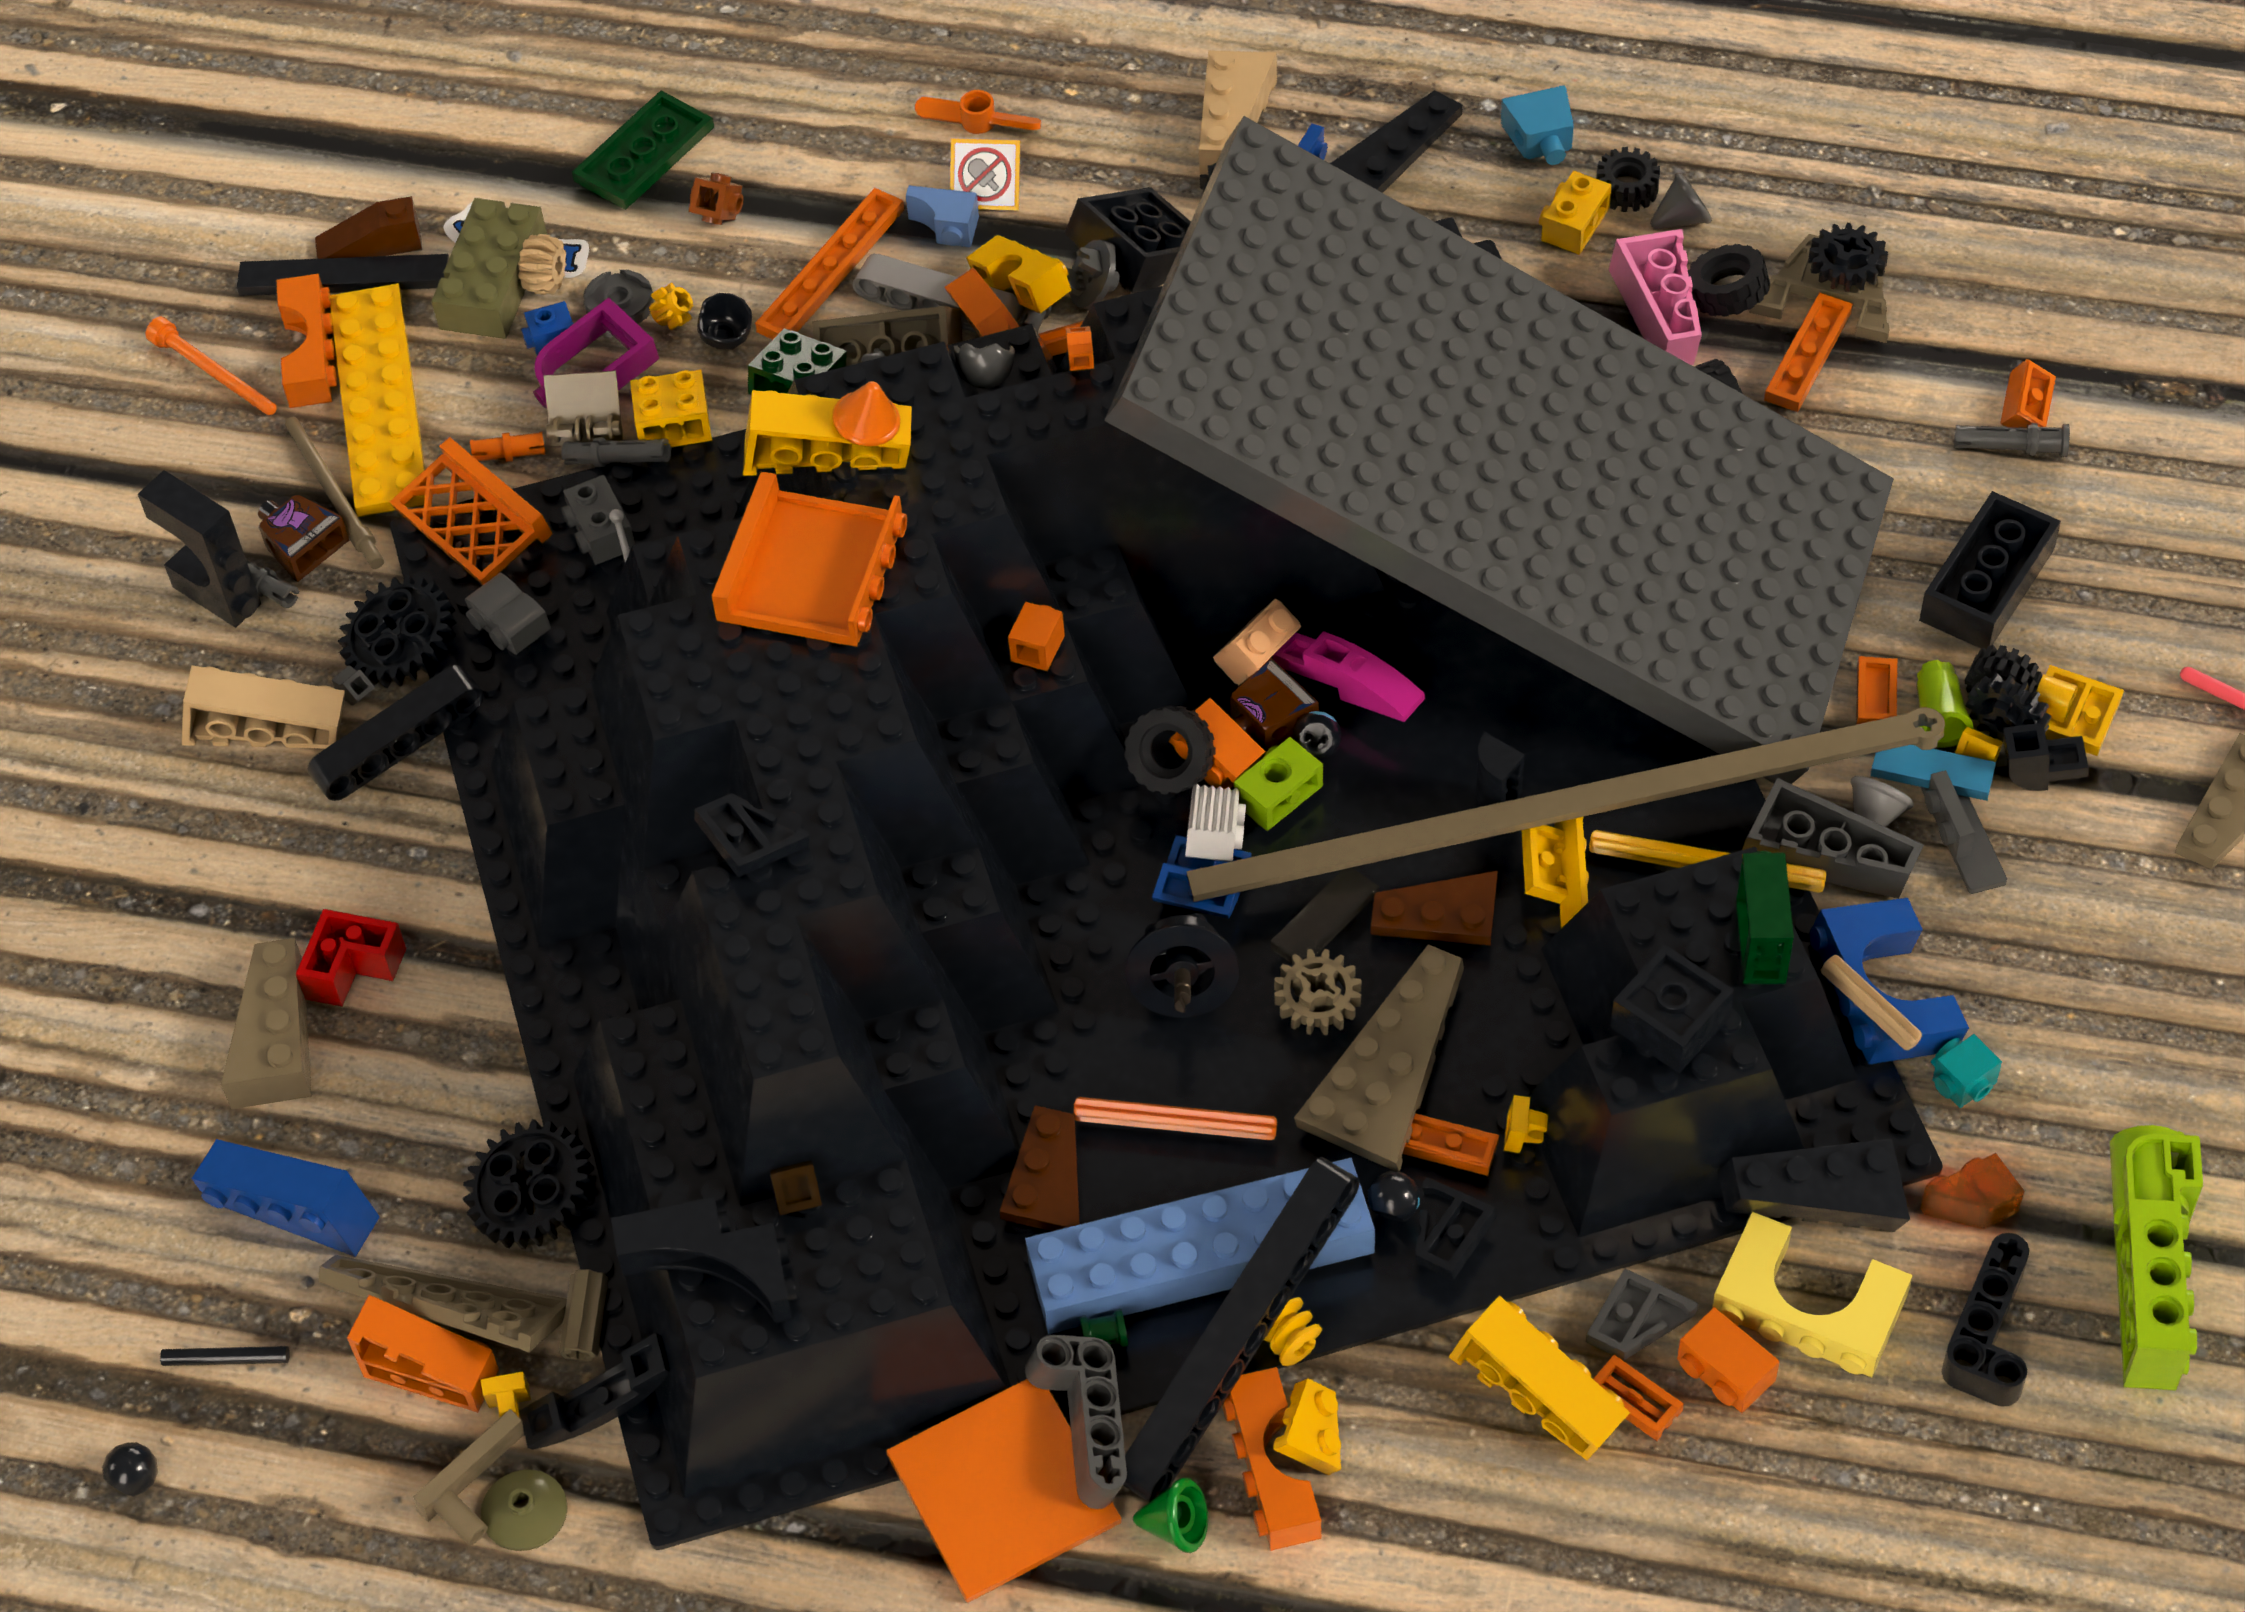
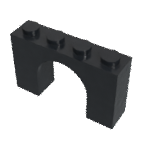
M162 471L138 493L146 518L186 544L164 564L172 587L236 628L246 618L255 613L256 609L261 605V601L230 512L169 472Z

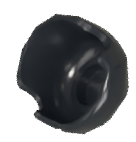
M717 293L706 298L702 303L697 321V330L700 338L707 345L718 350L735 349L748 338L752 323V311L744 299L732 293Z

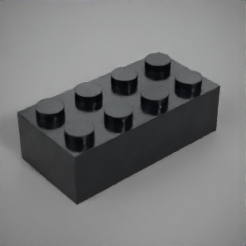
M1992 491L1925 591L1919 621L1980 649L1984 648L1987 650L1988 646L1994 644L2053 553L2061 521Z

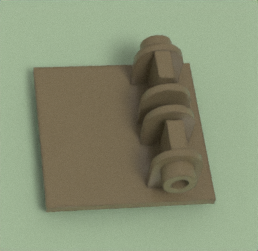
M616 370L543 375L549 425L546 426L547 439L551 440V446H562L564 442L593 441L594 438H604L606 441L623 440Z

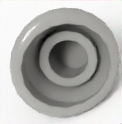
M1863 776L1851 778L1854 813L1887 827L1906 810L1914 806L1913 800L1908 795L1892 786Z

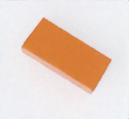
M2026 359L2014 368L2009 376L2000 424L2012 428H2027V424L2037 423L2039 427H2046L2056 376L2029 359Z

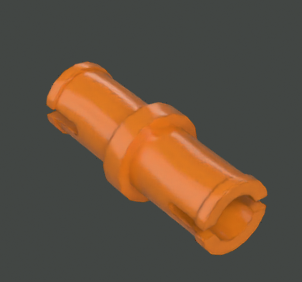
M542 431L510 436V433H502V437L470 440L471 454L479 462L505 459L506 462H511L514 457L545 455Z

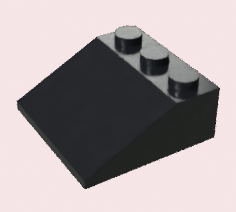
M1148 187L1078 198L1064 234L1075 243L1078 249L1084 247L1092 240H1103L1112 243L1115 246V271L1119 273L1120 285L1131 293H1137L1164 284L1191 221L1153 188Z

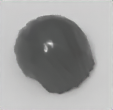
M969 343L962 345L961 348L958 345L954 346L958 371L961 373L963 380L973 387L989 389L1000 385L1009 377L1015 360V351L1012 346H1009V350L1002 348L997 343L983 348H975Z

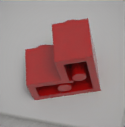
M323 909L296 972V977L305 1000L343 1007L356 974L394 981L407 949L398 923Z

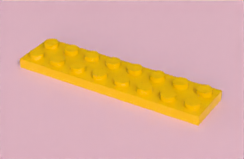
M399 283L330 295L333 334L354 506L357 517L394 511L395 509L390 504V501L425 470ZM425 495L414 496L405 506L411 508L424 505Z

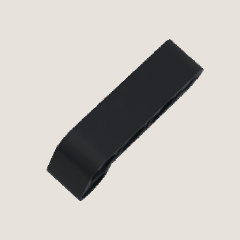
M2002 1233L1992 1241L1948 1344L1941 1371L1943 1379L1951 1387L2002 1407L2011 1406L2018 1401L2028 1371L2026 1363L2021 1357L1994 1346L2023 1277L2029 1257L2028 1243L2024 1238L2014 1233ZM2004 1259L2010 1260L2007 1271L2000 1268V1264ZM1985 1291H1995L1998 1294H2000V1296H1990ZM1970 1325H1980L1987 1331H1977ZM1955 1360H1966L1970 1362L1972 1366H1962L1958 1364ZM1997 1376H2006L2013 1381V1383L2002 1382L1997 1378Z

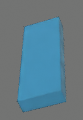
M1907 745L1876 752L1871 776L1929 788L1931 774L1946 770L1957 795L1988 801L1996 762L1937 749L1921 750L1917 746Z

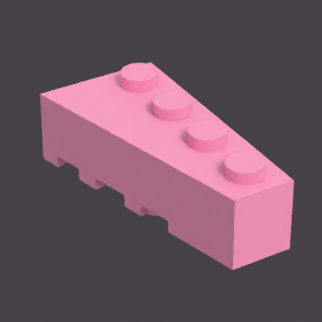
M1682 229L1616 239L1609 272L1643 338L1684 362L1694 365L1702 333L1696 301L1692 297L1693 284L1691 277L1688 276V258L1686 250L1683 249L1684 237Z

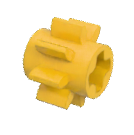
M670 283L664 288L660 287L651 293V297L655 301L649 306L652 318L659 325H668V328L673 330L692 319L688 311L692 309L693 301L690 294L684 288H675L674 284Z

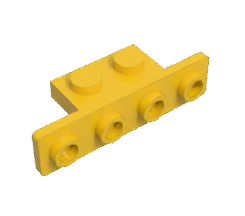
M1583 817L1554 823L1555 828L1543 825L1522 830L1525 894L1560 904L1561 928L1588 903L1587 884L1589 874L1586 870L1585 850L1587 842L1584 838Z

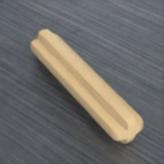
M1834 955L1823 964L1821 973L1898 1045L1908 1051L1918 1044L1922 1037L1921 1031L1842 958Z

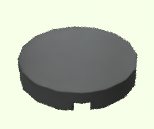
M620 270V273L611 274V271L605 272L591 280L584 290V308L586 313H588L609 297L630 318L639 324L650 314L649 306L654 302V299L651 297V293H653L649 280L643 275L631 270Z

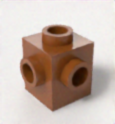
M711 172L710 178L695 177L690 194L688 212L703 215L702 221L722 225L723 220H736V215L740 213L743 205L742 185L731 183V176Z

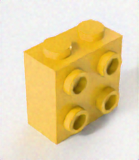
M701 369L694 371L683 370L674 374L645 376L641 379L630 380L638 440L667 438L669 440L668 444L671 447L712 441L707 397Z

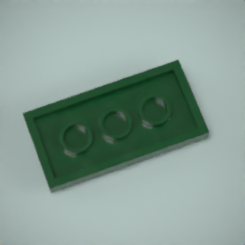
M660 90L572 171L573 180L626 210L714 128L713 118Z

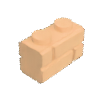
M1275 598L1257 613L1213 658L1234 683L1240 685L1258 671L1301 628L1300 622L1280 600Z

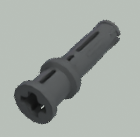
M2037 423L2027 424V428L1956 425L1954 448L2025 450V453L2029 454V456H2035L2037 452L2060 453L2061 457H2067L2070 426L2069 424H2063L2062 427H2039Z

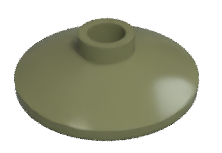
M537 1470L515 1471L497 1480L487 1491L481 1506V1520L488 1526L487 1535L499 1546L514 1551L532 1550L548 1543L561 1530L567 1516L568 1505L566 1495L557 1480L544 1472ZM520 1500H529L525 1507L517 1508L514 1506Z

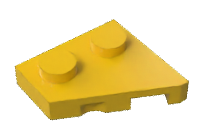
M1307 1378L1294 1385L1290 1396V1406L1285 1410L1282 1419L1287 1427L1284 1435L1275 1438L1274 1450L1326 1475H1330L1341 1470V1441L1338 1430L1336 1392Z

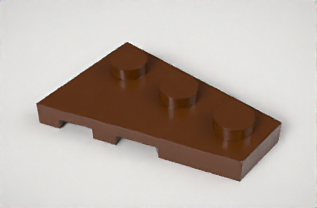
M1498 871L1376 892L1372 912L1371 935L1491 946Z
M1034 1106L999 1211L1002 1220L1049 1231L1080 1225L1074 1114Z

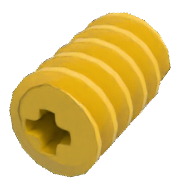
M1298 1297L1288 1301L1264 1339L1270 1342L1272 1352L1280 1356L1279 1361L1282 1366L1295 1365L1308 1356L1315 1347V1339L1322 1331L1319 1324L1306 1327L1313 1315L1310 1311H1303L1297 1314L1304 1304L1302 1299Z

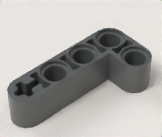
M1045 1336L1040 1339L1025 1364L1026 1378L1032 1385L1040 1389L1067 1391L1077 1493L1080 1500L1088 1507L1094 1509L1106 1508L1111 1504L1127 1477L1113 1349L1107 1342L1095 1337ZM1044 1359L1049 1360L1054 1365L1048 1364ZM1086 1362H1089V1363L1092 1364L1095 1368H1093V1367L1087 1365ZM1089 1400L1094 1401L1098 1406L1093 1405ZM1093 1439L1100 1441L1102 1445H1098Z

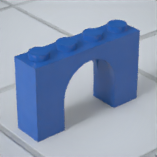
M1908 898L1822 909L1809 933L1811 946L1818 952L1823 964L1830 957L1838 955L1922 1033V1037L1916 1046L1908 1051L1904 1050L1832 984L1839 998L1840 1010L1844 1016H1847L1853 1029L1856 1046L1862 1049L1868 1064L1935 1055L1950 1040L1954 1038L1963 1040L1969 1029L1954 995L1913 1001L1897 999L1883 993L1874 986L1864 971L1862 962L1869 959L1911 953L1923 929Z

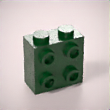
M784 328L748 364V394L751 395L752 390H770L788 394L794 379L845 367L847 350Z

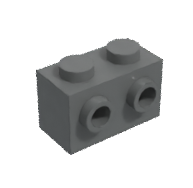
M605 475L563 490L567 505L561 507L568 527L576 526L578 530L574 535L582 554L589 552L595 565L622 555L615 523L610 521L609 514L614 509H619L622 512L623 510ZM624 514L622 524L629 550H631L632 545H635L631 525Z

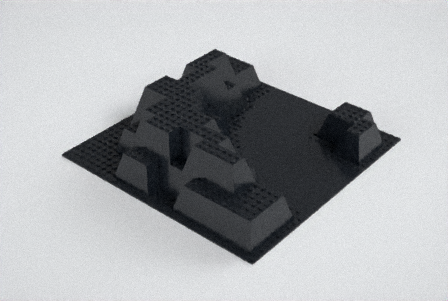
M1453 217L1434 221L1462 237ZM1484 240L1473 243L1502 259L1493 241ZM1163 286L1093 303L1080 327L1090 326L1094 369L1070 371L1068 350L1066 353L1051 356L1034 326L1029 324L950 345L940 342L793 380L788 394H810L841 399L846 394L856 391L866 383L874 381L879 384L888 399L893 403L912 406L911 445L906 468L877 467V470H858V468H851L850 462H842L838 468L832 469V472H817L816 467L808 466L793 467V474H776V468L757 469V475L743 476L746 429L713 437L712 441L671 448V457L668 462L611 463L604 467H595L513 488L512 490L543 515L553 533L543 544L538 539L534 540L500 572L512 580L522 592L532 597L544 609L551 626L550 630L517 655L510 652L507 648L504 650L499 649L490 638L489 632L483 628L481 630L476 629L466 616V612L469 609L465 598L480 588L482 584L406 518L399 517L390 522L403 579L410 575L415 582L420 577H424L428 584L432 581L435 582L439 589H442L449 597V602L456 610L452 615L457 620V624L450 627L456 635L453 638L445 639V642L450 647L449 650H439L437 653L442 661L440 663L434 661L428 663L430 668L428 673L429 680L446 668L459 665L468 672L484 692V700L481 706L444 731L443 735L543 1126L550 1120L557 1128L564 1125L571 1134L574 1133L591 1156L588 1160L595 1168L593 1172L588 1174L595 1182V1186L583 1189L591 1198L590 1202H579L577 1207L583 1213L582 1217L570 1215L568 1220L572 1227L570 1232L580 1270L589 1269L594 1272L604 1273L609 1278L599 1343L605 1368L607 1371L623 1362L622 1351L657 1333L661 1335L670 1373L649 1396L627 1412L618 1416L650 1544L655 1550H663L898 1481L900 1478L887 1456V1449L1027 1379L1025 1364L1040 1339L1048 1336L1028 1262L1025 1238L1052 1231L1002 1220L999 1211L1035 1105L1073 1114L1076 1098L1087 1097L1274 1116L1277 1119V1131L1274 1140L1075 1120L1080 1224L1307 1169L1321 1157L1330 1162L1352 1158L1375 1228V1253L1307 1271L1290 1300L1296 1297L1301 1298L1304 1304L1297 1314L1303 1311H1310L1313 1317L1306 1327L1319 1324L1322 1331L1315 1339L1316 1344L1312 1352L1298 1363L1486 1309L1499 1295L1506 1302L1742 1234L1751 1215L1726 1212L1718 1170L1733 1157L1892 1138L1903 1186L1937 1177L1942 1172L1943 1164L1893 1061L1875 1064L1867 1063L1862 1049L1856 1046L1854 1032L1847 1016H1844L1840 1010L1839 998L1832 983H1829L1821 973L1823 963L1818 952L1812 948L1809 938L1810 929L1813 927L1820 911L1810 891L1789 887L1794 940L1786 984H1743L1736 894L1742 854L1757 852L1756 847L1742 849L1766 801L1756 779L1584 816L1583 831L1587 842L1585 860L1586 870L1589 874L1587 884L1588 903L1562 928L1560 904L1525 894L1522 830L1242 891L1229 919L1152 900L1162 865L1167 863L1175 836L1187 838L1192 788L1178 793L1161 794L1159 791L1152 792L1148 790L1143 784L1140 785L1135 780L1134 774L1130 773L1127 768L1129 765L1124 756V752H1126L1125 738L1130 733L1128 730L1132 724L1138 721L1137 718L1151 710L1172 705V707L1183 706L1186 707V710L1195 711L1209 698L1231 717L1230 697L1243 683L1240 685L1234 683L1216 664L1213 657L1257 613L1275 598L1280 600L1300 622L1301 628L1296 633L1317 639L1324 631L1365 649L1407 677L1424 692L1425 699L1409 718L1402 722L1342 701L1339 697L1338 688L1285 670L1319 702V712L1331 715L1338 722L1342 733L1341 743L1336 752L1327 758L1319 760L1323 763V787L1270 830L1266 831L1245 813L1242 851L1250 852L1252 857L1478 808L1476 801L1478 747L1480 739L1485 732L1525 754L1522 798L1720 755L1104 421ZM969 343L975 348H983L997 343L1006 350H1009V346H1012L1015 351V360L1009 377L1000 385L989 389L973 387L963 380L961 373L958 371L954 346L958 345L961 348L962 345ZM761 472L776 474L778 487L781 491L889 510L894 495L900 496L902 513L907 514L906 531L903 538H897L893 567L891 569L886 568L883 576L884 590L880 600H874L870 629L868 632H862L857 647L716 621L712 593ZM605 475L631 525L635 545H632L626 562L622 554L595 565L589 552L582 554L574 535L578 530L576 526L568 527L561 507L567 505L563 490ZM474 499L458 502L457 504L474 503ZM496 510L480 511L479 524L497 522ZM473 512L456 514L455 526L472 525ZM448 515L431 516L430 528L447 527ZM519 529L503 531L502 544L514 543L523 533ZM496 532L479 533L477 546L494 545ZM471 534L454 536L453 548L470 547ZM494 554L476 556V567L482 572L493 562ZM1025 602L1047 605L1055 610L1062 611L1065 637L1048 671L1011 662L1008 635ZM1172 730L1159 733L1152 743L1154 760L1160 766L1167 769L1178 768L1185 762V759L1179 756L1175 747L1169 742L1170 738L1176 733ZM1205 779L1196 783L1200 787L1204 784L1208 788L1211 786L1205 781ZM732 793L748 801L754 808L764 809L776 815L777 824L793 832H796L799 828L807 831L810 835L809 847L737 877L696 823L695 809ZM1552 823V824H1547V826H1551V827H1554V828H1555V824H1554V823ZM1600 830L1730 854L1676 868L1592 853L1589 851V842L1592 832ZM1498 871L1491 946L1371 935L1372 912L1376 892ZM1202 914L1207 919V922L1216 929L1218 934L1227 940L1236 953L1239 962V978L1235 990L1218 1008L1199 1016L1185 1018L1169 1017L1149 1010L1133 996L1127 985L1125 966L1132 947L1145 935L1146 927L1152 923L1176 915ZM1429 944L1462 958L1464 970L1453 1005L1449 1007L1444 1021L1445 1030L1442 1040H1438L1435 1049L1436 1058L1421 1106L1416 1109L1415 1113L1498 1134L1499 1143L1488 1176L1402 1154L1403 1162L1400 1172L1412 1178L1420 1192L1419 1207L1412 1217L1403 1222L1373 1213L1367 1203L1368 1189L1374 1179L1384 1172L1391 1171V1169L1297 1128L1294 1117ZM1664 944L1734 989L1730 1018L1681 1073H1678L1611 1028L1613 1000ZM1308 949L1313 950L1315 957H1321L1324 949H1328L1329 959L1335 960L1339 955H1343V967L1354 965L1356 968L1354 978L1361 979V991L1358 992L1361 994V1005L1355 1007V1018L1350 1020L1343 1017L1344 1026L1341 1030L1337 1029L1333 1024L1329 1025L1328 1035H1323L1320 1027H1314L1311 1035L1306 1034V1025L1301 1024L1296 1029L1291 1028L1292 1016L1282 1019L1280 1017L1281 1006L1274 1003V993L1277 992L1274 990L1275 977H1281V965L1286 964L1292 967V955L1294 954L1300 956L1302 960L1306 959ZM1337 981L1336 986L1341 989V994L1344 996V988L1339 981ZM1291 988V995L1294 1001L1298 1003L1299 997L1294 995L1295 990ZM1514 1095L1530 1097L1529 1109L1548 1114L1547 1132H1544L1543 1142H1524L1520 1153L1503 1151L1506 1118ZM812 1160L822 1206L780 1215L769 1170ZM1426 1177L1491 1205L1496 1209L1497 1218L1454 1280L1417 1263L1415 1254L1417 1237L1420 1235V1210L1423 1208V1181ZM714 1196L718 1212L727 1211L731 1231L773 1223L776 1238L785 1237L790 1263L783 1264L782 1268L784 1277L793 1275L798 1301L789 1303L792 1319L775 1323L768 1311L747 1291L729 1281L706 1273L690 1270H656L623 1277L617 1257L611 1218ZM1781 1216L1780 1218H1768L1778 1222H1783L1786 1220L1793 1219L1794 1217ZM1231 1289L1123 1316L1128 1346L1121 1347L1120 1344L1110 1345L1115 1355L1121 1415L1159 1403ZM1081 1327L1049 1334L1083 1337ZM1263 1340L1242 1375L1274 1367L1281 1369L1288 1366H1282L1279 1361L1280 1356L1272 1352L1270 1342ZM1044 1359L1048 1364L1054 1365L1049 1360ZM1086 1362L1087 1365H1089V1366L1095 1368L1092 1364H1090L1089 1362ZM1050 1390L1071 1428L1067 1391ZM1089 1400L1093 1405L1098 1406L1097 1403Z

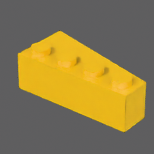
M752 390L745 433L743 476L757 475V469L776 468V474H793V467L808 466L816 467L817 472H832V469L838 468L842 462H850L851 468H858V470H877V467L906 468L911 445L912 406L895 404L900 415V428L897 434L885 444L868 447L851 443L836 430L832 415L833 409L840 399L818 397L810 394L795 395L770 390Z
M1500 1295L1465 1332L1449 1355V1358L1459 1366L1467 1361L1480 1371L1477 1374V1379L1490 1389L1495 1384L1509 1392L1511 1404L1522 1413L1530 1415L1537 1413L1543 1418L1541 1420L1542 1427L1587 1461L1630 1413L1615 1392L1603 1389L1591 1378V1373L1585 1365L1577 1360H1571L1559 1349L1558 1343L1549 1333L1536 1329L1526 1320L1525 1313L1518 1305L1510 1301L1506 1302Z

